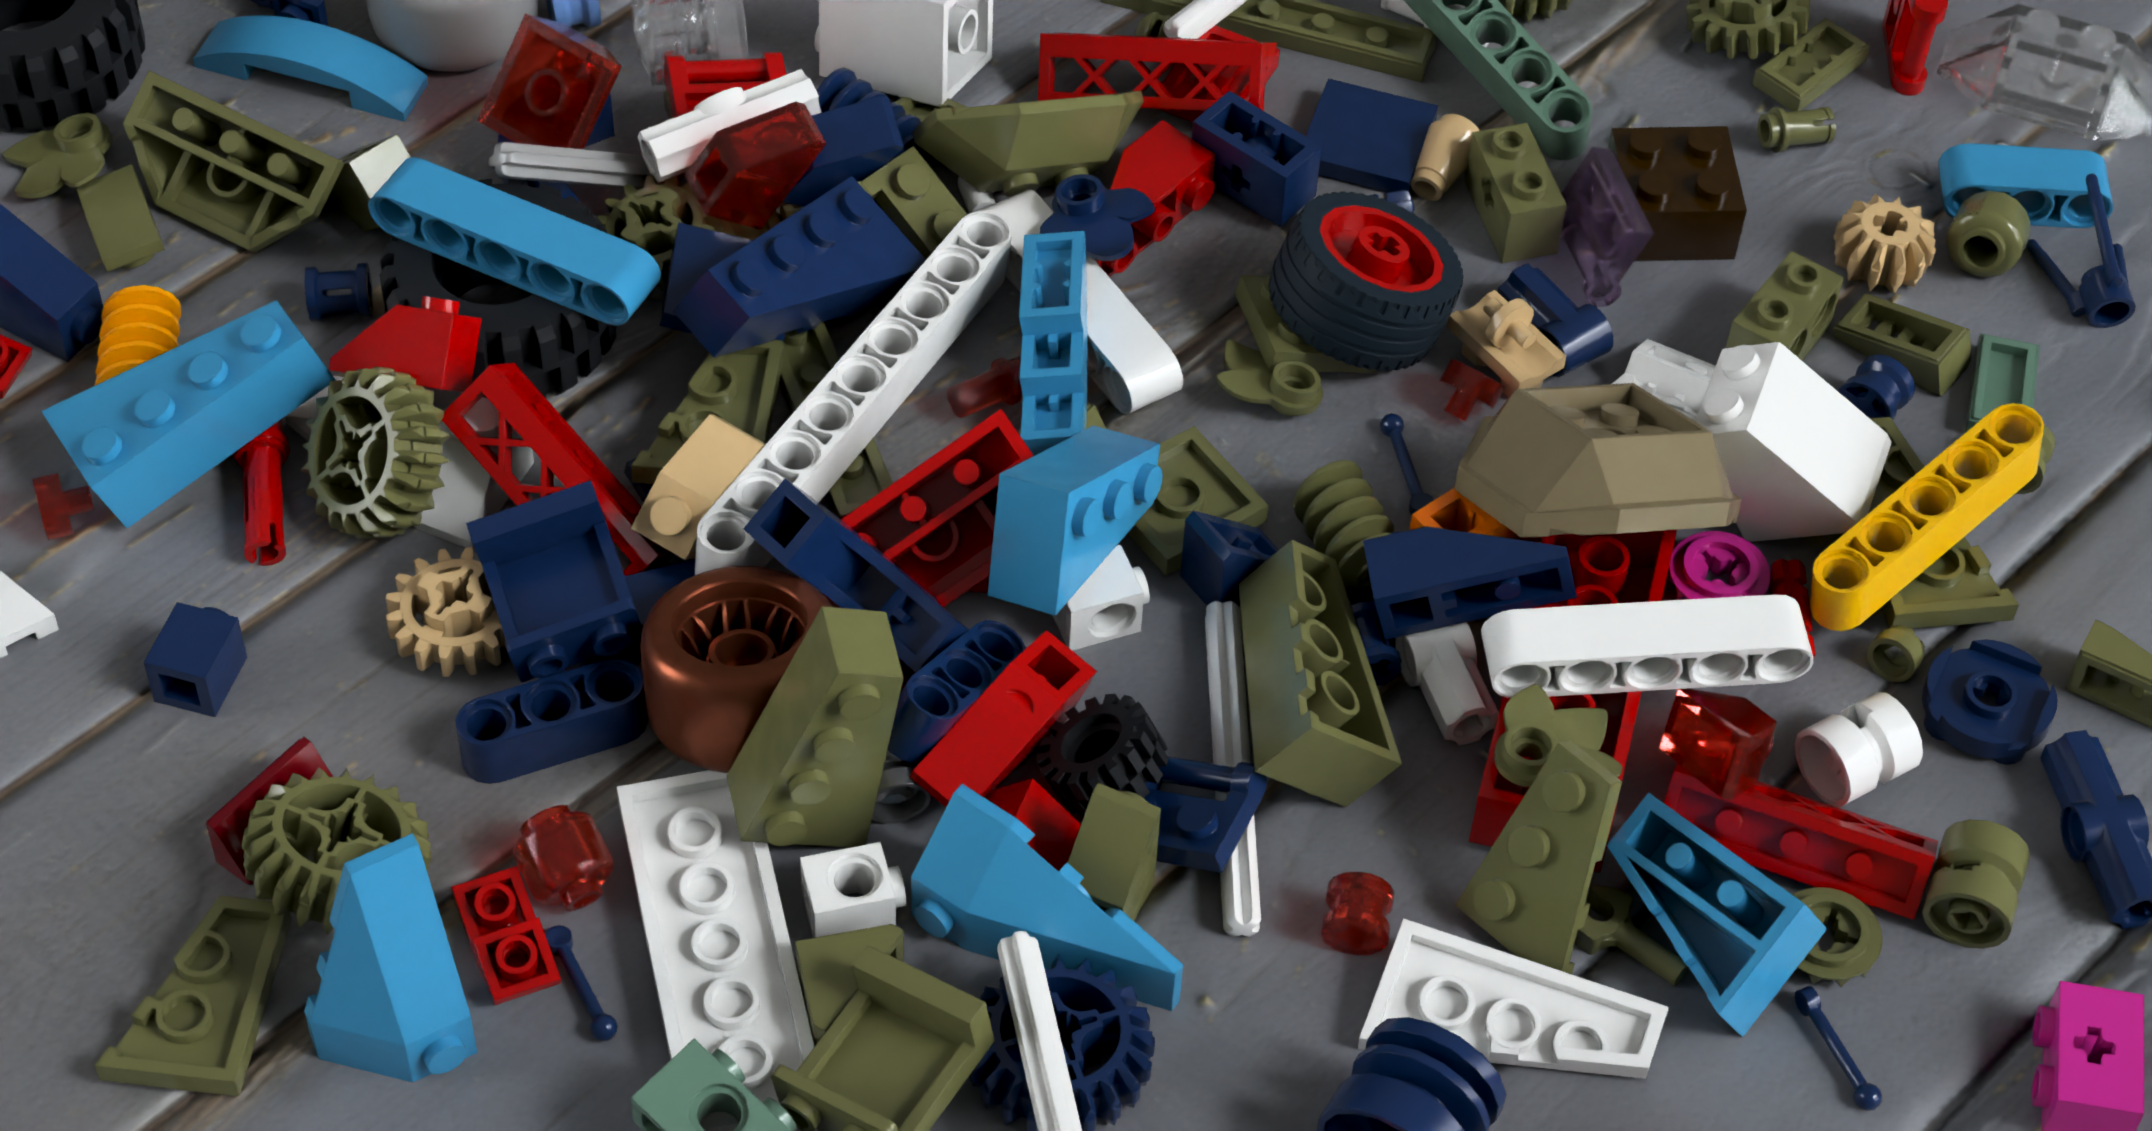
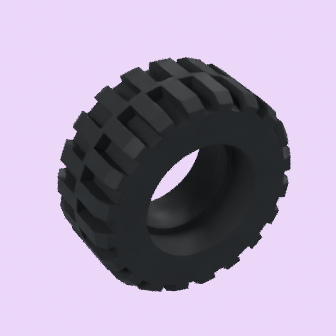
M0 0V131L11 132L13 127H22L27 133L44 131L43 126L58 124L65 118L75 114L90 113L95 115L105 108L108 98L116 100L128 87V79L133 80L143 61L141 55L145 50V34L137 0ZM53 20L42 26L27 30L2 31L10 26L26 21Z
M492 179L477 180L607 233L599 218L592 213L589 214L586 206L570 195L563 199L561 191L557 188L542 183L539 188L530 187L526 180L508 179V184H492ZM392 235V241H389L383 250L380 260L382 272L379 276L385 313L396 304L421 308L422 296L458 301L460 302L459 315L482 318L472 383L490 365L515 363L545 398L547 393L554 390L562 394L578 383V375L582 374L587 377L602 362V355H605L611 349L616 339L617 326L606 324L535 294L516 302L495 305L478 304L463 300L459 297L478 286L501 280Z

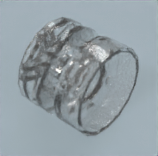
M631 0L636 50L647 72L650 87L665 86V56L683 55L685 61H691L692 56H702L703 60L749 59L743 0Z

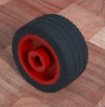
M1345 191L1340 193L1331 192V194L1325 193L1323 196L1319 195L1315 199L1313 198L1294 220L1274 261L1268 283L1270 300L1273 301L1272 305L1277 310V314L1281 316L1282 321L1289 326L1288 328L1291 331H1294L1299 338H1302L1308 345L1313 346L1314 349L1335 358V360L1345 362L1348 365H1354L1358 368L1362 367L1377 371H1397L1401 368L1412 367L1416 362H1420L1437 341L1458 300L1464 278L1462 274L1463 269L1461 268L1460 260H1458V255L1453 251L1454 249L1448 244V241L1441 236L1442 234L1413 212H1409L1393 202L1390 203L1385 199H1379L1372 195L1368 196L1355 192L1347 193Z

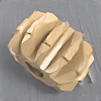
M1874 194L1868 203L1854 201L1851 208L1847 210V214H1844L1842 220L1837 223L1833 237L1836 240L1834 245L1835 265L1846 268L1848 281L1860 279L1866 281L1869 292L1876 285H1884L1893 294L1902 284L1915 287L1923 273H1926L1927 267L1931 266L1935 255L1934 222L1922 218L1921 206L1906 208L1901 205L1900 196L1893 202H1885L1877 194Z

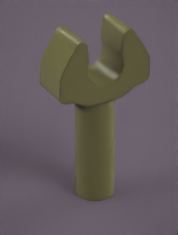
M1592 885L1587 903L1590 904V907L1596 913L1604 916L1607 921H1596L1587 915L1584 928L1579 929L1577 932L1575 944L1589 955H1594L1599 950L1609 948L1610 946L1618 947L1673 986H1677L1688 972L1689 967L1679 956L1633 925L1630 917L1633 898L1617 888Z

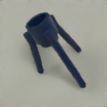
M2091 173L2086 176V185L2103 265L2093 267L2085 272L2081 278L2082 284L2079 290L2076 291L2036 240H2028L2026 248L2065 297L2072 316L2079 317L2086 314L2091 325L2099 328H2108L2128 320L2135 312L2136 305L2129 289L2123 248L2118 243H2112L2098 178L2095 174Z

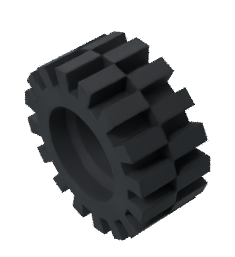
M1105 694L1102 704L1098 702L1096 697L1085 700V710L1078 712L1075 706L1065 712L1069 719L1065 724L1055 721L1049 728L1054 737L1042 738L1039 747L1043 753L1037 754V763L1041 767L1040 771L1067 811L1073 815L1077 812L1081 818H1084L1092 792L1098 783L1118 791H1130L1144 798L1150 793L1145 784L1147 782L1158 784L1163 776L1158 767L1167 766L1168 756L1165 753L1168 750L1167 745L1139 701L1136 703L1132 697L1125 694L1121 700H1119L1116 694Z

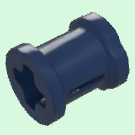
M358 263L355 270L318 272L316 267L305 268V297L311 322L321 321L322 316L326 314L360 312L363 318L373 316V289L368 263ZM329 290H352L351 294L327 295Z
M1359 602L1351 605L1352 612L1376 685H1384L1395 679L1402 670V660L1399 651L1391 647L1389 639L1385 640L1375 603Z

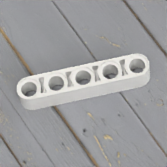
M1030 189L980 210L1001 215L1007 219L1012 227L1006 277L1019 292H1021L1024 235L1040 234L1042 223L1053 214V211L1034 190ZM1086 255L1087 374L1121 413L1128 415L1181 390L1183 386L1182 371L1170 347L1097 262Z
M1773 594L1512 609L1491 616L1484 622L1481 628L1492 688L1498 695L1506 698H1511L1519 691L1534 684L1539 685L1548 697L1773 684L1797 679L1808 672L1813 665V654L1800 606L1794 598L1787 595Z

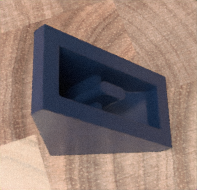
M1193 510L1185 520L1180 577L1206 605L1213 601L1221 603L1233 601L1240 606L1238 583L1279 551V549L1257 527Z

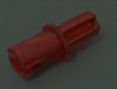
M1021 356L1009 360L1005 358L995 359L991 363L989 371L949 387L947 399L951 404L953 413L957 417L963 418L1001 401L1008 405L1019 403L1022 400V389L1019 379Z

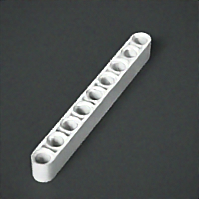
M976 211L967 214L959 221L702 517L697 526L695 575L724 567H765L773 556L743 528L785 478L817 502H820L1003 284L1007 274L1012 239V227L1007 219L990 211Z

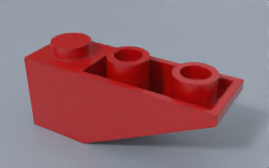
M1161 120L1130 144L1122 153L1110 190L1136 189L1144 193L1152 201L1155 212L1140 221L1130 223L1134 234V246L1125 257L1112 261L1094 259L1109 277L1114 273L1125 271L1133 262L1135 256L1154 241L1160 242L1165 239L1175 224L1190 212L1201 210L1214 193L1215 154L1164 120Z
M1046 630L1003 670L917 765L909 777L945 807H947L953 793L961 784L985 797L1040 745L1043 737H1049L1052 734L1049 728L1055 721L1064 723L1068 719L1065 712L1077 705L1097 671Z

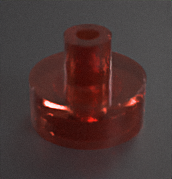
M1454 359L1450 360L1439 380L1455 390L1444 411L1466 422L1476 402L1494 409L1505 389L1503 385Z
M58 473L32 478L48 540L73 535L74 531L70 515L95 510L89 485L63 491Z

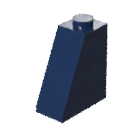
M0 204V328L69 362L86 344L92 343L99 336L102 325L101 312L103 303L98 283Z

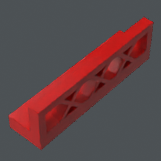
M1061 32L1040 33L1038 101L1118 94L1103 75L1119 60L1129 61L1144 78L1132 91H1141L1143 93L1151 86L1159 95L1143 96L1144 102L1140 108L1206 111L1224 96V93L1213 81L1229 66L1250 67L1248 102L1264 111L1265 70L1267 66H1276L1277 42ZM1055 57L1074 58L1089 75L1074 92L1054 91ZM1088 59H1103L1106 61L1096 69ZM1142 61L1162 63L1151 72ZM1174 63H1184L1200 81L1184 98L1173 97L1158 80ZM1198 64L1217 66L1207 75ZM1096 83L1104 94L1086 92ZM1207 89L1215 99L1196 97Z
M515 363L490 365L445 410L442 419L444 424L516 505L535 500L531 493H540L541 498L591 480L612 540L632 562L623 571L625 576L663 567L675 555L631 529L641 509V505ZM484 395L499 411V437H480L463 417ZM512 427L523 439L512 438ZM488 445L498 446V456ZM512 446L531 447L541 459L540 485L522 484L512 473ZM554 475L564 486L554 485Z
M1684 756L1681 757L1674 769L1664 800V804L1752 866L1814 887H1827L1844 891L1865 904L1912 920L1915 919L1936 857L1937 840Z

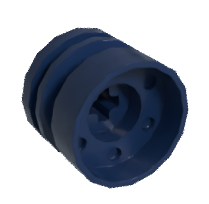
M1410 1017L1389 1018L1375 1027L1371 1033L1365 1050L1358 1054L1353 1063L1351 1076L1340 1083L1320 1115L1317 1131H1488L1489 1126L1495 1123L1503 1109L1506 1091L1500 1075L1486 1057L1460 1036L1431 1022Z

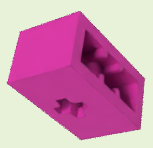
M2059 981L2049 1006H2038L2032 1032L2033 1046L2043 1048V1065H2037L2031 1089L2032 1106L2042 1107L2041 1131H2136L2144 1116V994Z

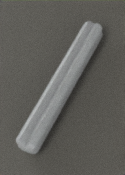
M500 142L494 147V155L489 157V167L495 169L499 178L612 188H624L623 186L629 183L636 190L644 188L646 176L652 175L654 177L649 172L642 155ZM686 172L677 175L680 184L681 180L686 178ZM654 177L657 185L664 184L665 180L658 183V181Z

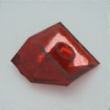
M525 14L477 121L515 143L584 149L622 65L606 47L567 25Z

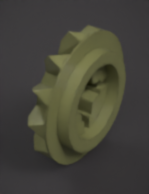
M1814 887L1792 894L1806 904L1825 927L1827 921L1832 922L1833 927L1831 931L1834 932V943L1830 950L1826 952L1821 951L1820 947L1817 946V942L1797 968L1809 974L1812 985L1822 979L1835 980L1842 987L1853 977L1861 976L1865 978L1879 958L1883 944L1882 930L1873 912L1853 895L1833 888Z

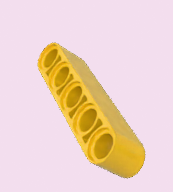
M2011 403L1995 408L1820 553L1814 561L1810 611L1815 621L1819 625L1835 631L1851 630L1859 626L2029 483L2038 470L2044 430L2042 417L2033 408L2023 404Z

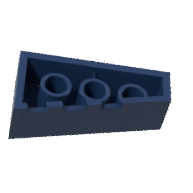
M851 176L708 269L673 312L715 358L773 341L779 334L796 330L799 334L815 329L823 321L837 317L844 321L858 317L865 309L876 306L882 310L926 259L876 204L874 199Z

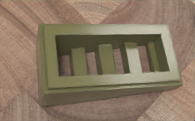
M1864 293L1833 327L1835 338L1867 357L1882 354L1894 358L1908 369L1915 385L1939 396H1943L1968 368L1971 361L1970 329ZM1874 320H1877L1880 324L1874 331L1867 328ZM1895 332L1899 333L1896 338L1891 337Z
M2095 620L2079 651L2064 689L2152 727V654L2111 626Z

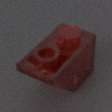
M795 101L717 131L686 172L685 177L705 215L761 230L827 143L806 105Z

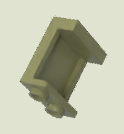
M867 945L852 965L859 988L797 1071L779 1064L771 1075L780 1105L793 1118L797 1128L802 1131H815V1129L819 1131H929L995 1041L986 1002Z

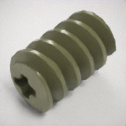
M1340 460L1331 462L1313 472L1298 488L1293 500L1294 513L1304 525V531L1314 543L1315 550L1336 559L1348 599L1355 602L1374 601L1363 540L1394 533V525L1386 515H1383V506L1373 497V489L1362 478L1361 468L1354 461Z

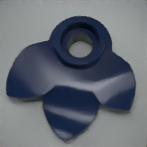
M1087 174L1074 175L1064 179L1057 186L1056 195L1052 200L1053 214L1042 223L1040 234L1084 231L1086 255L1100 261L1119 260L1125 257L1134 246V234L1130 223L1150 216L1155 212V207L1144 193L1136 189L1107 190L1095 176Z

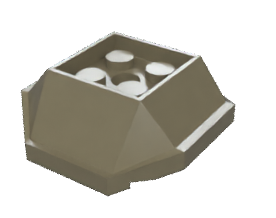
M1634 383L1516 389L1495 416L1483 417L1458 466L1455 484L1457 492L1521 538L1549 537L1551 535L1624 534L1728 526L1731 523H1737L1742 498L1731 492L1712 432Z

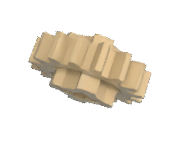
M466 547L460 559H451L446 549L438 550L437 563L430 565L421 558L414 560L416 571L414 577L398 573L395 577L398 592L387 593L386 595L388 609L386 620L390 639H396L398 654L402 658L415 654L417 669L421 671L430 667L433 662L440 663L443 677H449L454 671L455 665L463 664L470 676L475 675L478 670L477 661L484 658L495 666L502 663L500 648H506V639L497 611L493 608L492 595L480 561L474 560L473 548ZM417 613L422 615L423 627L415 619Z

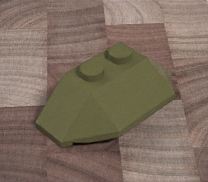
M150 70L123 122L129 140L133 141L138 163L154 204L253 253L260 251L318 218L345 164L328 154Z
M1131 91L1109 95L935 109L912 131L915 144L980 192L1004 190L1006 196L1012 197L1028 189L1035 191L1041 186L1056 185L1057 188L1061 181L1074 175H1092L1110 159L1144 100L1141 91Z

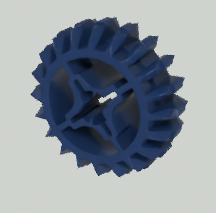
M1058 954L1051 964V969H1045L1081 1128L1083 1131H1093L1096 1128V1117L1115 1125L1117 1119L1121 1116V1105L1134 1108L1135 1103L1140 1098L1141 1086H1146L1147 1081L1151 1077L1152 1062L1150 1058L1154 1056L1155 1038L1152 1036V1031H1149L1150 1016L1147 1012V1007L1136 1006L1137 995L1134 993L1133 986L1116 989L1117 978L1114 975L1113 969L1098 977L1091 975L1092 966L1087 958L1077 967V970L1066 969L1063 960ZM1002 976L1000 977L999 988L985 986L984 992L980 996V1000L986 1002L995 1041L972 1071L969 1079L972 1082V1086L981 1087V1100L984 1102L985 1108L1001 1105V1118L1004 1119L1006 1126L1024 1117L1027 1119V1130L1038 1131L1017 1038L1007 1040L1015 1030ZM1069 1050H1070V1059H1069V1057H1068V1055H1067V1052H1068ZM1115 1052L1103 1067L1088 1076H1083V1071L1087 1067L1100 1063L1102 1055Z

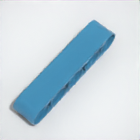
M407 158L368 202L371 217L378 226L390 235L606 324L614 326L625 324L661 278V271L655 259L639 246L421 158Z

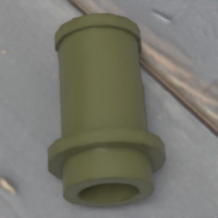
M1773 107L1767 114H1762L1759 117L1757 132L1762 147L1771 148L1772 151L1777 153L1784 152L1788 146L1831 143L1835 137L1836 124L1823 125V121L1835 119L1834 113L1829 107L1785 112L1782 107Z

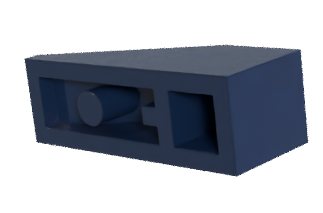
M1428 526L1363 540L1373 598L1385 640L1487 618L1502 611L1533 608L1577 598L1566 546Z

